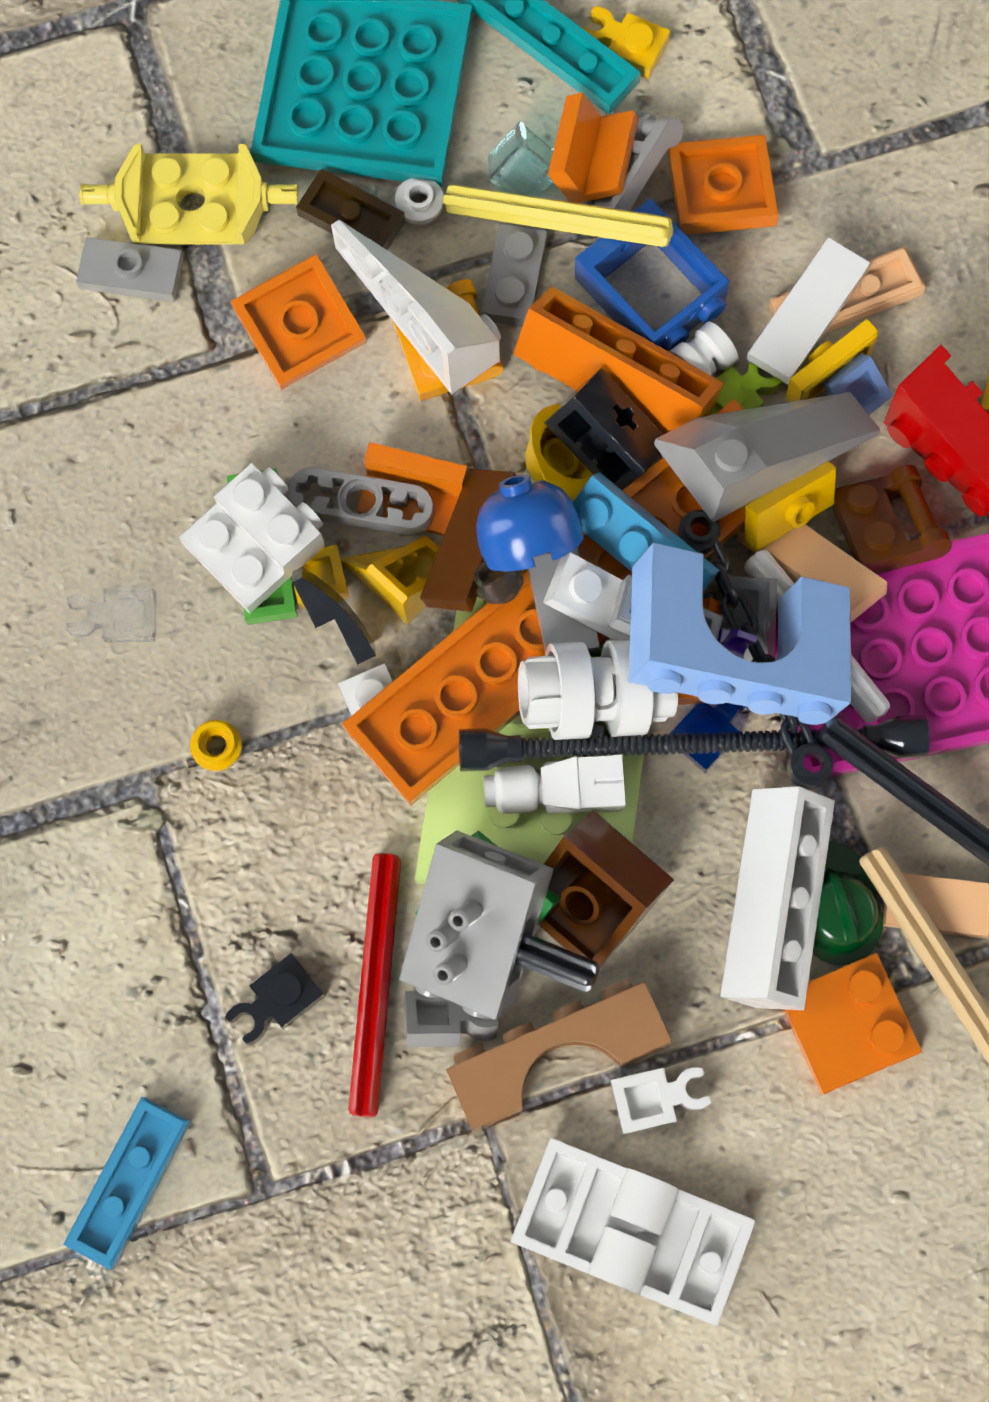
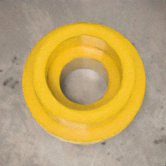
M210 720L197 727L192 734L190 751L196 763L202 768L214 772L223 771L233 766L239 759L242 752V739L232 724L223 720ZM214 739H223L226 742L224 751L217 755L210 754L208 752L210 742Z

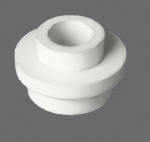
M410 178L404 181L397 189L395 205L396 208L405 212V220L414 225H426L431 223L441 213L444 205L443 192L435 181ZM419 194L428 197L422 203H415L411 200V197Z

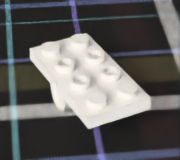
M550 1138L510 1242L718 1326L756 1220L679 1190L654 1177L622 1167Z

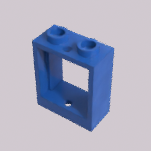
M651 198L633 211L668 217ZM672 221V227L674 228L669 245L658 248L702 295L654 332L605 279L643 249L646 244L600 237L575 257V280L613 321L669 352L679 343L686 342L689 337L688 332L700 322L706 324L709 321H714L726 308L730 281Z

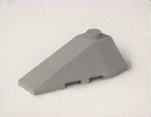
M851 392L697 417L656 438L654 445L704 512H706L710 520L714 522L874 438L879 434L880 428Z

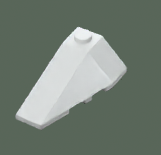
M341 220L331 225L336 249L451 395L500 361L499 340H501V334L488 315L483 314L479 316L468 302Z

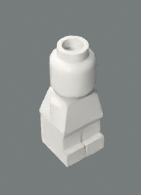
M622 755L575 756L566 760L547 761L540 768V772H536V769L531 765L498 767L494 775H484L485 807H496L501 814L534 812L537 810L538 804H542V808L546 809L550 814H578L592 812L593 810L595 812L622 811L626 805Z

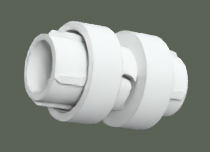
M630 640L606 641L601 657L591 658L584 642L550 643L547 646L545 656L528 657L525 661H521L518 672L519 708L524 725L529 729L549 728L554 740L589 738L593 723L598 721H605L606 728L612 737L646 735L650 729L651 722H663L668 717L675 715L678 705V692L661 694L649 690L648 686L628 682Z

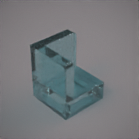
M519 121L488 155L490 182L503 192L539 197L553 183L548 176V170L554 149Z

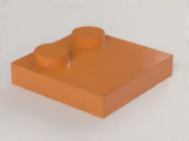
M765 135L682 142L673 148L668 147V161L677 223L685 235L777 226L778 209Z
M317 254L230 301L231 307L280 390L366 343L364 333Z
M877 953L809 981L804 1010L783 1009L821 1096L922 1053Z

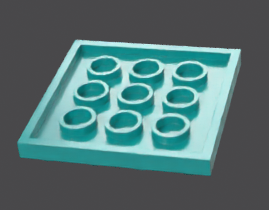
M280 0L250 151L253 161L256 163L318 171L322 168L333 173L402 182L410 178L435 181L440 187H443L473 16L472 5L438 0Z

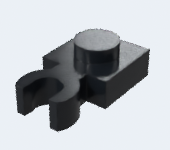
M290 953L250 985L258 999L253 1003H239L233 1006L225 1017L231 1024L243 1015L253 1017L254 1028L242 1038L245 1044L252 1045L263 1038L267 1030V1023L273 1018L284 1030L326 996L295 956Z

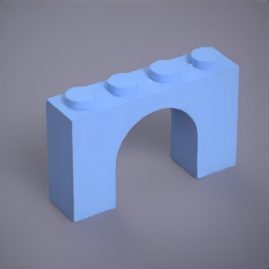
M653 543L633 565L628 682L648 686L649 690L656 693L669 694L678 692L697 696L702 702L708 704L731 703L748 707L750 711L757 714L779 713L798 717V720L802 723L811 725L828 722L851 703L850 587L801 576L778 599V652L776 660L768 663H757L739 658L725 649L713 636L706 623L702 603L703 554Z

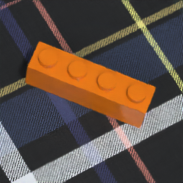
M553 286L529 307L513 353L516 357L529 363L534 369L550 375L571 387L574 391L602 368L663 434L697 417L711 415L724 385L718 379Z

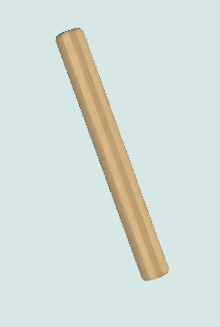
M883 846L872 849L860 858V865L989 1064V1007L887 849Z

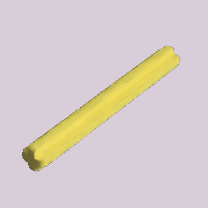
M456 184L449 185L446 194L443 195L445 210L450 214L658 247L668 246L673 236L674 227H672V220L666 216Z

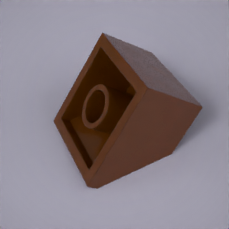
M593 810L561 839L543 864L554 869L548 888L561 899L540 927L565 949L596 961L600 969L649 913L674 879Z

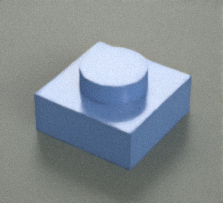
M862 353L823 383L829 395L851 392L868 415L893 397L871 356Z

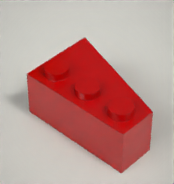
M941 344L898 385L883 423L887 426L889 435L897 444L903 448L913 449L925 460L924 464L932 476L941 482L948 481L962 494V500L973 513L979 516L985 515L989 518V414L977 401L983 392L974 381L969 382L966 386L962 384L945 364L951 355Z

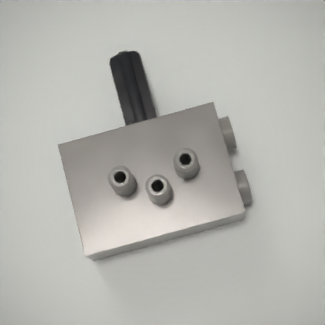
M458 830L436 843L399 980L415 986L416 991L426 997L444 998L463 1006V1010L471 1016L496 1020L515 1003L525 968L583 992H589L598 978L599 964L594 960L534 936L554 870L553 868Z

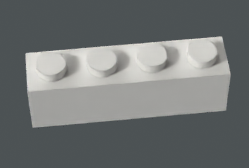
M799 786L752 789L720 997L755 1008L804 1010L835 800Z

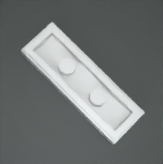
M828 237L748 352L746 360L789 385L790 378L798 373L868 271L870 262Z

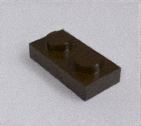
M322 168L296 206L299 217L333 234L331 225L341 220L386 250H388L406 222L405 212Z

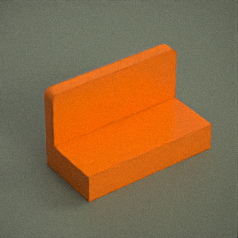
M583 92L566 96L548 176L569 202L581 203L620 195L623 192L639 117L633 110L601 117Z
M369 442L364 458L367 472L366 477L414 484L424 488L429 493L434 508L432 524L425 532L444 536L468 474L467 466ZM362 490L357 506L359 514L370 511L375 504L376 498L370 491ZM384 494L385 509L381 517H388L387 507L400 509L405 520H412L414 513H423L418 507L417 500H409L407 507L391 506L390 495Z

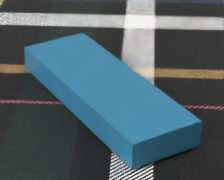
M141 1096L63 1245L110 1270H114L191 1121Z

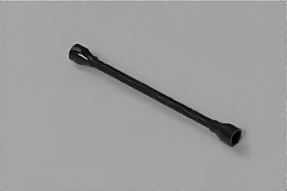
M924 715L896 716L879 724L863 725L859 729L854 728L887 754L897 758L926 757L929 752V726ZM486 728L459 729L460 772L488 771L508 762H521L527 756L529 759H532L533 756L536 759H539L540 756L545 759L547 756L553 758L554 755L556 758H560L561 755L563 758H566L567 755L572 758L574 755L577 757L581 755L587 757L589 754L590 757H593L595 754L596 756H601V754L608 756V754L615 755V753L616 755H622L623 753L624 756H628L629 753L631 756H634L637 753L640 756L642 753L648 755L649 752L651 755H655L656 752L658 755H661L663 752L665 755H668L669 752L674 755L676 752L682 754L683 751L685 754H689V752L695 754L696 751L699 754H702L703 751L705 753L710 751L712 753L717 751L719 753L723 751L729 753L730 750L733 753L737 750L739 752L744 750L745 752H750V750L756 752L757 749L759 752H763L764 749L766 752H769L771 749L772 751H777V749L783 751L784 748L788 751L781 737L780 730L778 733L776 730H772L771 733L769 730H766L764 733L763 731H758V733L752 731L751 734L749 731H745L744 734L742 731H739L737 734L735 731H732L731 734L725 732L724 735L722 732H718L717 735L715 732H711V734L705 732L704 735L699 732L697 735L691 733L690 736L688 733H684L683 736L681 733L677 735L671 733L670 736L665 733L663 736L657 734L656 737L654 734H650V736L646 734L643 737L636 735V737L623 736L622 738L621 736L615 738L611 735L608 738L604 735L602 738L596 736L595 739L593 736H589L588 739L553 740L552 737H549L548 740L542 737L540 740L536 737L534 740L528 738L526 741L525 738H521V735L507 736ZM801 729L795 734H791L788 731L796 749L804 744H808ZM812 729L811 732L816 743L826 748L827 750H830L818 739V735L821 729H819L818 731L816 729Z

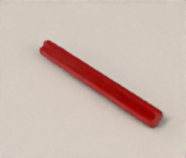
M378 853L372 857L348 1106L349 1113L356 1117H376L379 1108L401 871L400 857L391 853Z

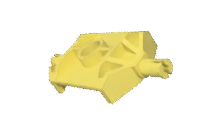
M134 144L117 173L115 182H111L110 185L80 184L81 191L79 193L81 205L111 204L113 211H119L133 244L245 245L254 236L263 211H268L269 204L297 205L299 203L298 183L268 185V182H262L260 173L246 144H238V153H144L141 144ZM195 193L205 197L203 205L197 210L186 211L179 207L181 200L189 194Z

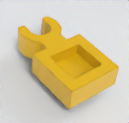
M593 6L591 22L601 25L603 28L593 31L583 26L582 29L641 72L640 76L650 79L670 41V30L628 12L622 23L614 20L612 14L607 9Z

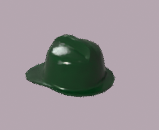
M829 841L813 954L820 960L833 965H849L868 957L878 945L883 930L882 912L874 886L860 865L861 857L849 846Z

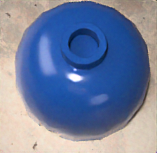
M515 475L499 483L500 489L488 497L478 513L476 523L478 547L483 560L486 561L487 567L491 570L508 572L536 567L533 557L550 552L552 561L576 549L584 540L577 509L567 493L562 488L547 481L530 480L529 475Z

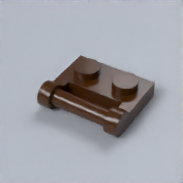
M902 465L894 469L890 475L835 488L834 504L831 507L855 560L875 574L939 559L948 554L952 548V542L946 530L938 527L920 489L922 478L914 465ZM902 497L918 531L919 538L907 541L889 500Z

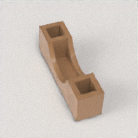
M630 979L623 980L602 990L600 993L604 1000L586 1008L583 1007L581 1000L573 1002L552 1012L551 1014L554 1019L552 1023L535 1030L532 1022H529L504 1033L502 1036L505 1043L493 1049L485 1051L483 1044H478L454 1055L453 1059L456 1065L447 1068L446 1071L473 1133L523 1111L522 1099L526 1079L534 1065L553 1050L566 1046L593 1048L608 1056L622 1068L669 1047L672 1042L646 983L643 982L633 987Z

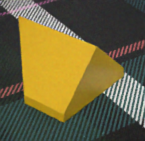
M424 536L405 546L342 557L341 562L343 566L408 625L426 607L420 596L439 546L428 536Z

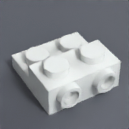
M252 463L214 496L217 504L179 536L181 543L249 614L292 576L294 570L305 565L325 546L322 535L318 531L323 526V523L317 514L304 502L295 507L284 496L289 489L279 475L270 467L261 473Z

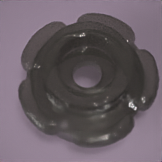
M486 561L482 562L474 573V581L478 586L476 590L478 598L485 599L489 604L510 602L518 595L523 586L522 570L496 571L489 569Z

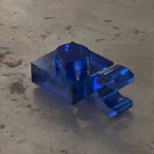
M708 703L696 704L671 733L675 735L681 733L682 736L684 733H688L690 736L691 733L697 735V733L701 732L704 735L705 732L709 734L715 732L717 735L718 732H722L724 735L725 732L731 734L732 731H735L737 734L739 730L731 723L746 707L731 703L717 704L715 708ZM683 751L682 754L706 774L722 757L725 751L722 753L718 751L716 753L711 751L705 753L703 751L702 754H699L697 751L695 754L691 752L685 754Z

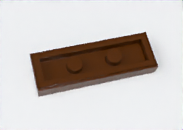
M469 469L420 596L426 607L467 612L473 611L488 570L486 561L483 560L478 547L476 533L478 513L488 497L500 489L499 483L515 476V472Z

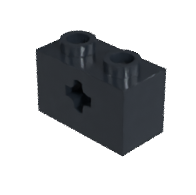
M602 368L574 391L544 422L593 475L600 472L621 490H624L640 477L661 454L655 447L654 442L656 438L664 434Z

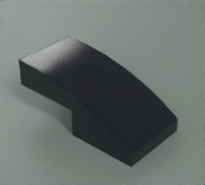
M303 567L294 570L292 573V583L315 628L335 619L357 665L375 657V644L371 636L346 601L327 583Z

